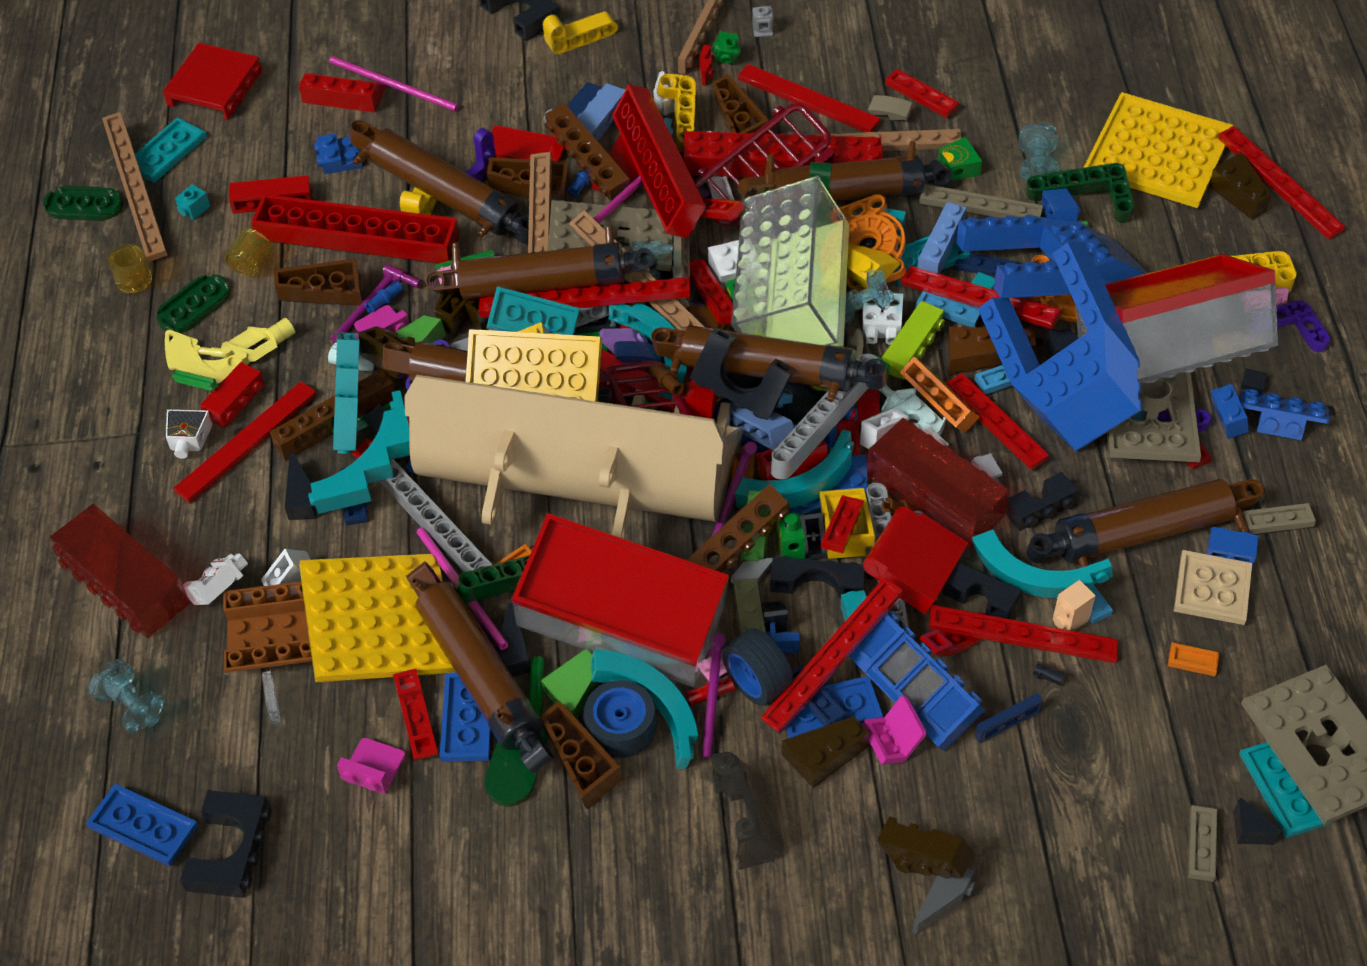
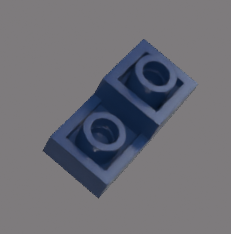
M619 341L614 343L615 359L622 363H633L638 360L642 362H661V356L655 353L653 344L638 341Z

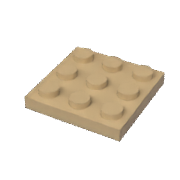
M1182 550L1174 612L1245 625L1252 563Z

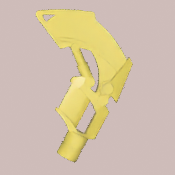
M284 318L268 329L247 327L246 331L230 341L222 343L221 348H205L198 345L199 341L197 339L167 330L165 332L167 365L170 370L176 369L216 379V383H220L240 362L249 365L250 362L258 360L277 348L278 344L296 332L290 321ZM262 339L268 340L254 350L248 349ZM200 355H210L212 357H221L224 359L203 360L200 358Z

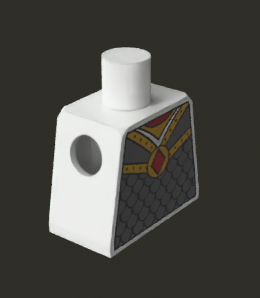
M167 410L166 439L170 449L175 450L174 455L184 459L187 457L188 451H200L212 427L209 412L203 410Z

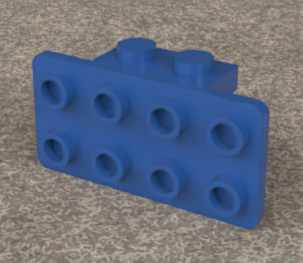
M1254 389L1241 390L1239 393V401L1243 408L1261 411L1257 426V432L1302 440L1307 420L1328 424L1330 421L1329 409L1322 402L1312 401V403L1303 402L1302 399L1297 397L1286 399L1281 398L1280 395L1275 393L1265 395L1260 394Z

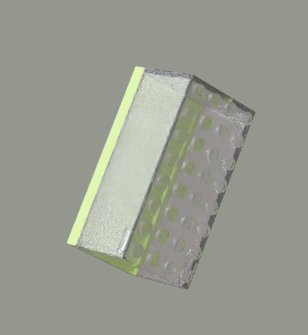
M819 176L743 199L742 204L745 209L741 213L732 327L739 333L755 335L757 332L773 338L843 347L849 223Z

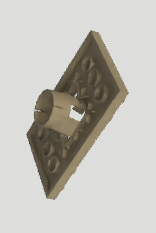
M552 200L547 251L589 246L570 227L569 223L583 210L594 218L607 205ZM618 206L599 224L604 225L603 229L605 231L606 226H612L614 239L626 251H636L641 248L650 249L657 258V266L654 270L671 271L672 235L666 234L656 210ZM618 227H627L630 230H618ZM643 256L640 263L642 265L648 264L650 256Z
M1140 361V368H1137L1138 382H1141L1140 399L1142 410L1147 411V415L1144 417V421H1136L1129 418L1107 432L1109 458L1200 462L1201 452L1190 364ZM1169 408L1171 422H1160L1157 419L1159 412Z
M1327 665L1242 700L1241 705L1324 825L1367 807V720ZM1332 720L1338 729L1332 737L1326 734L1327 731L1321 722ZM1301 730L1308 732L1303 743L1296 735ZM1309 745L1325 747L1330 754L1326 766L1318 765L1306 747ZM1350 745L1355 754L1345 756L1343 752Z

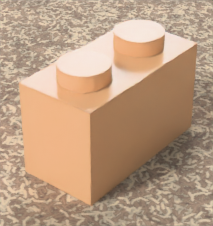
M1080 580L1058 594L1053 621L1060 629L1076 631L1090 620L1096 595Z

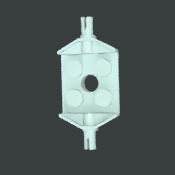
M886 384L882 389H879L887 397L881 413L894 408L907 415L909 419H916L918 423L907 422L900 432L912 446L922 447L929 443H935L941 450L948 447L949 443L941 437L946 418L943 417L942 420L917 397L915 388L892 391Z

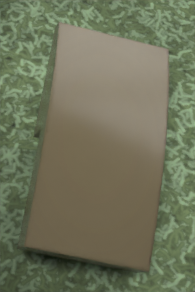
M874 95L868 111L872 115H888L890 120H908L913 103L896 97Z
M857 329L854 336H850L847 342V348L855 350L856 360L859 356L863 355V335L860 329Z

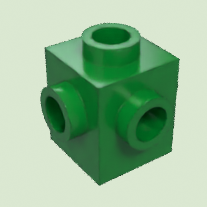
M720 32L712 48V52L715 53V61L733 64L736 57L740 55L741 46L738 45V34Z

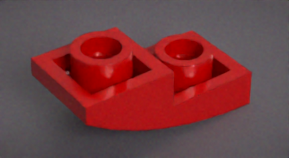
M705 44L700 55V80L702 86L706 87L709 79L712 80L714 75V68H712L714 56L711 54V46Z
M868 388L857 400L859 425H861L862 421L881 413L879 390Z

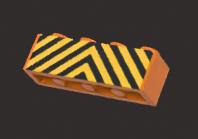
M913 357L899 372L957 429L966 433L980 418L930 367L916 357Z

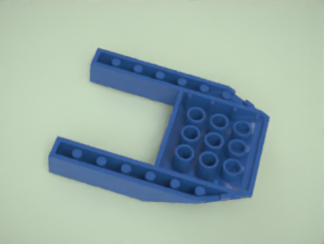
M1025 215V217L1006 216L1005 218L987 217L986 219L970 217L967 220H959L956 243L962 251L1041 248L1051 261H1046L1045 263L1026 262L1025 264L1006 263L1005 265H997L993 289L1001 298L1070 294L1052 253L1067 242H1085L1104 284L1147 273L1115 239L1080 222L1050 219L1034 215Z
M1067 242L1052 253L1088 333L1039 365L1010 298H991L979 307L978 310L1012 386L1042 422L1071 448L1078 451L1142 411L1140 399L1141 382H1138L1137 368H1140V360L1085 242Z

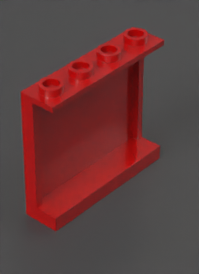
M198 42L163 90L167 106L174 107L178 100L220 110L223 111L225 120H228L236 111L239 103L244 100L246 93L252 88L255 80L261 75L262 66L258 56Z

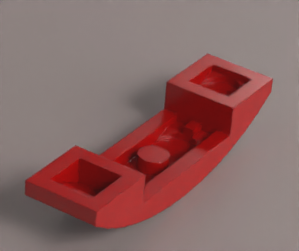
M937 629L920 637V640L935 655L941 657L955 655L984 640L948 632L940 633Z
M417 669L393 674L414 761L438 755Z

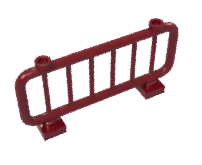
M793 103L785 109L780 105L773 111L775 117L709 170L706 167H702L696 175L699 178L694 183L699 191V188L708 181L724 200H730L710 178L723 169L738 185L740 181L726 167L736 157H739L756 177L761 176L741 153L754 144L767 158L768 154L756 142L769 132L797 162L792 167L806 166L813 159L814 162H834L835 153L830 147L828 148L831 143V134L803 104ZM794 111L802 113L823 136L822 143L814 147L787 116ZM782 120L812 150L801 160L772 130ZM775 162L774 167L780 168L778 164ZM747 202L744 205L745 209L732 221L713 220L722 226H730L737 222L738 230L744 235L758 223V215L752 209L760 202Z
M658 361L611 365L604 373L600 368L599 386L612 390L617 405L628 406L624 397L670 391L667 388L621 393L618 384L657 379L654 376L615 380L613 374L649 370L654 363H660L666 370L668 368ZM671 394L674 401L630 406L644 409L676 405L680 414L691 416L681 394L678 396Z

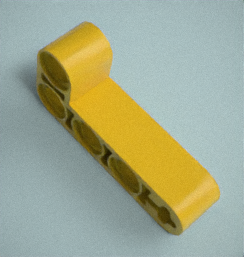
M601 12L567 25H563L556 15H550L543 22L544 39L554 54H562L609 37L616 33L618 26L608 12Z
M663 74L660 77L656 91L661 98L675 100L673 140L679 152H684V140L681 136L684 135V131H694L696 83L689 76Z
M414 188L413 192L404 190L400 197V208L403 212L430 215L437 200L417 188Z
M1275 251L1231 256L1275 270V283L1272 284L1273 289L1288 287V293L1291 292L1296 278V271L1287 253Z

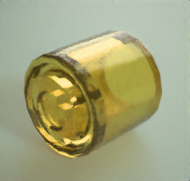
M242 229L225 253L224 259L227 265L236 273L245 277H254L271 254L272 245L261 233L253 229Z
M125 244L111 251L108 256V265L118 289L126 293H137L149 286L152 281V273L142 248L133 244Z

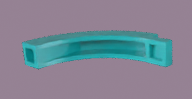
M639 302L634 303L632 307L626 304L609 305V320L633 328L644 334L651 341V333L655 329L660 327L674 329L662 315ZM663 357L665 366L670 370L672 358ZM681 364L677 373V380L685 387L686 366ZM663 392L658 395L674 401L670 392Z
M842 430L829 455L816 467L799 476L775 481H762L743 477L735 492L736 507L742 509L747 505L749 490L761 492L769 484L789 503L790 508L816 500L820 497V491H830L843 479L852 465L854 442L851 441V432Z
M994 529L972 537L974 549L978 557L994 576L1003 583L1011 584L1021 590V592L1033 596L1057 599L1058 594L1078 580L1094 593L1093 584L1104 583L1113 577L1112 565L1109 559L1079 569L1050 571L1030 566L1015 558L1003 547Z
M594 649L590 660L592 682L626 680L635 682L645 688L649 695H651L655 707L662 714L671 731L677 769H686L690 760H693L694 757L693 746L698 737V732L691 709L681 692L664 674L642 660L620 652Z

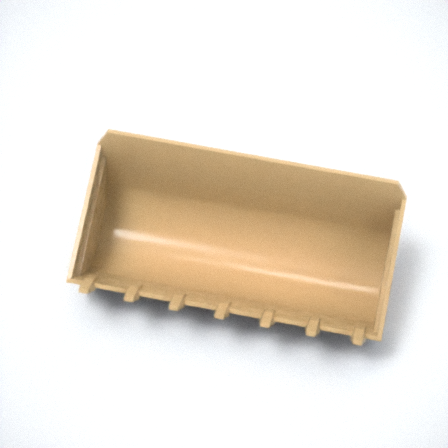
M423 375L415 377L405 394V416H409L410 459L413 471L420 476L488 486L482 511V523L489 525L494 524L504 489L617 506L612 535L622 539L625 538L632 509L717 522L725 502L734 454L740 450L743 428L729 426L730 404L721 402L715 422L714 419L680 414L677 406H675L673 413ZM645 395L634 396L631 405L644 404Z

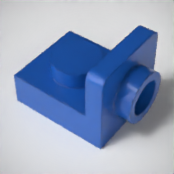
M771 622L770 631H766V634L775 641L784 654H799V633H775V622Z

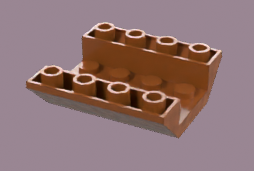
M301 581L223 591V607L227 619L228 650H224L225 673L312 661Z

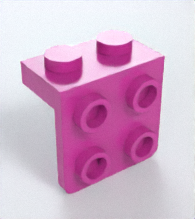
M386 305L356 321L354 326L358 332L375 326L396 332L407 326L409 320L408 315L403 310L396 314L390 306Z
M901 696L884 718L865 719L862 723L870 732L869 742L881 765L905 762L926 736V730L907 696Z
M363 738L360 740L351 759L348 760L341 757L337 768L342 780L365 787L371 791L386 794L405 758L403 750Z

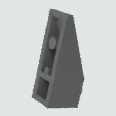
M967 868L962 879L953 877L947 879L937 876L914 920L912 932L918 934L960 905L965 895L970 897L976 882L972 881L974 871Z

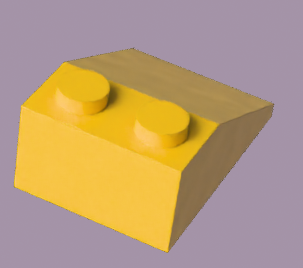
M864 488L819 492L824 532L828 528L842 495L864 500V507L844 553L827 550L828 559L865 556V548L874 546L875 535Z

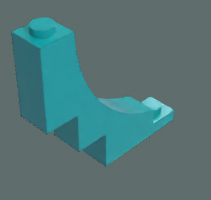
M337 332L333 450H338L337 452L341 454H349L351 450L356 451L359 371L358 333Z
M400 390L392 392L394 401L390 402L391 410L384 411L380 429L369 448L344 470L326 479L310 483L312 493H308L311 506H316L318 514L370 502L371 497L368 483L394 477L390 460L410 455V429L407 416H405V407Z

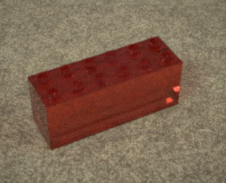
M902 418L868 450L867 477L876 483L883 484L887 491L900 500H905L910 505L920 507L926 516L967 541V547L970 549L974 547L972 537L990 531L1005 517L1009 489L1004 484L995 481L985 471L979 470L967 459L960 457L951 448L944 446L935 440L932 435L925 433L905 418Z
M95 504L90 505L50 536L53 543L51 548L60 558L57 560L60 566L66 571L68 569L71 570L73 577L79 583L84 582L92 595L98 594L102 603L107 608L112 607L120 620H127L129 626L136 634L141 633L148 639L190 604L181 579Z

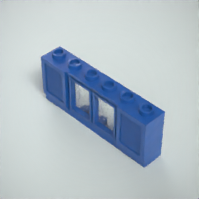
M890 610L849 657L894 703L901 696H907L926 730V735L941 750L945 751L985 711L979 705L982 700L973 691L968 694L963 689L966 684L956 674L951 677L946 672L949 667L939 658L935 661L930 656L932 651L923 642L918 645L913 640L916 635L907 626L902 629L897 624L900 619Z

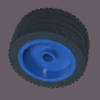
M752 628L730 641L722 650L723 663L731 680L739 691L756 705L762 706L773 701L793 682L792 671L784 653L772 638L759 629Z
M626 680L606 682L598 686L589 695L585 703L583 715L585 729L611 757L626 758L639 754L653 740L657 727L656 708L649 692L639 684Z

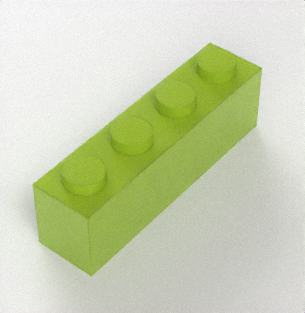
M923 301L918 304L882 356V360L890 365L889 374L902 380L905 379L899 372L913 357L920 360L923 358L927 345L933 343L936 332L941 331L944 326V310Z

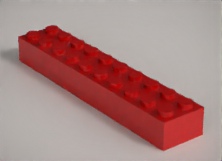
M628 84L612 114L613 119L666 234L688 238L706 206L649 89Z
M684 131L683 161L690 175L697 176V172L702 167H706L709 170L753 133ZM765 134L756 141L767 154H774V160L780 168L792 167L797 163L771 134ZM776 134L800 160L812 151L796 134ZM804 135L814 147H817L823 141L822 135ZM831 135V143L828 148L830 147L835 153L834 162L832 163L883 159L881 137ZM753 144L741 154L761 176H764L767 158ZM736 157L726 166L735 177H756L739 157ZM723 169L714 175L730 177Z
M263 194L251 221L256 240L434 263H443L452 259V244L457 243L460 236L457 218Z

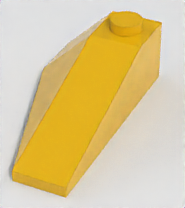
M848 243L847 276L869 292H874L900 265L899 261L885 252Z

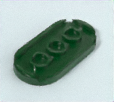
M61 186L56 188L57 191L53 193L50 191L43 201L46 213L55 219L105 221L118 215L123 208L121 195L115 189L106 187Z
M216 274L208 277L203 275L193 280L159 307L157 321L160 328L165 332L172 330L177 333H183L193 328L227 301L230 296L227 280Z
M543 726L538 734V739H541L548 746L547 732ZM497 741L485 776V789L494 803L511 807L529 798L534 789L539 771L534 774L525 766L519 755L522 752L521 750L503 749Z

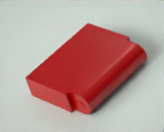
M899 507L866 557L863 567L868 574L879 580L877 584L886 577L903 589L904 594L900 599L926 614L935 602L968 542L925 514L921 513L919 515L907 507Z

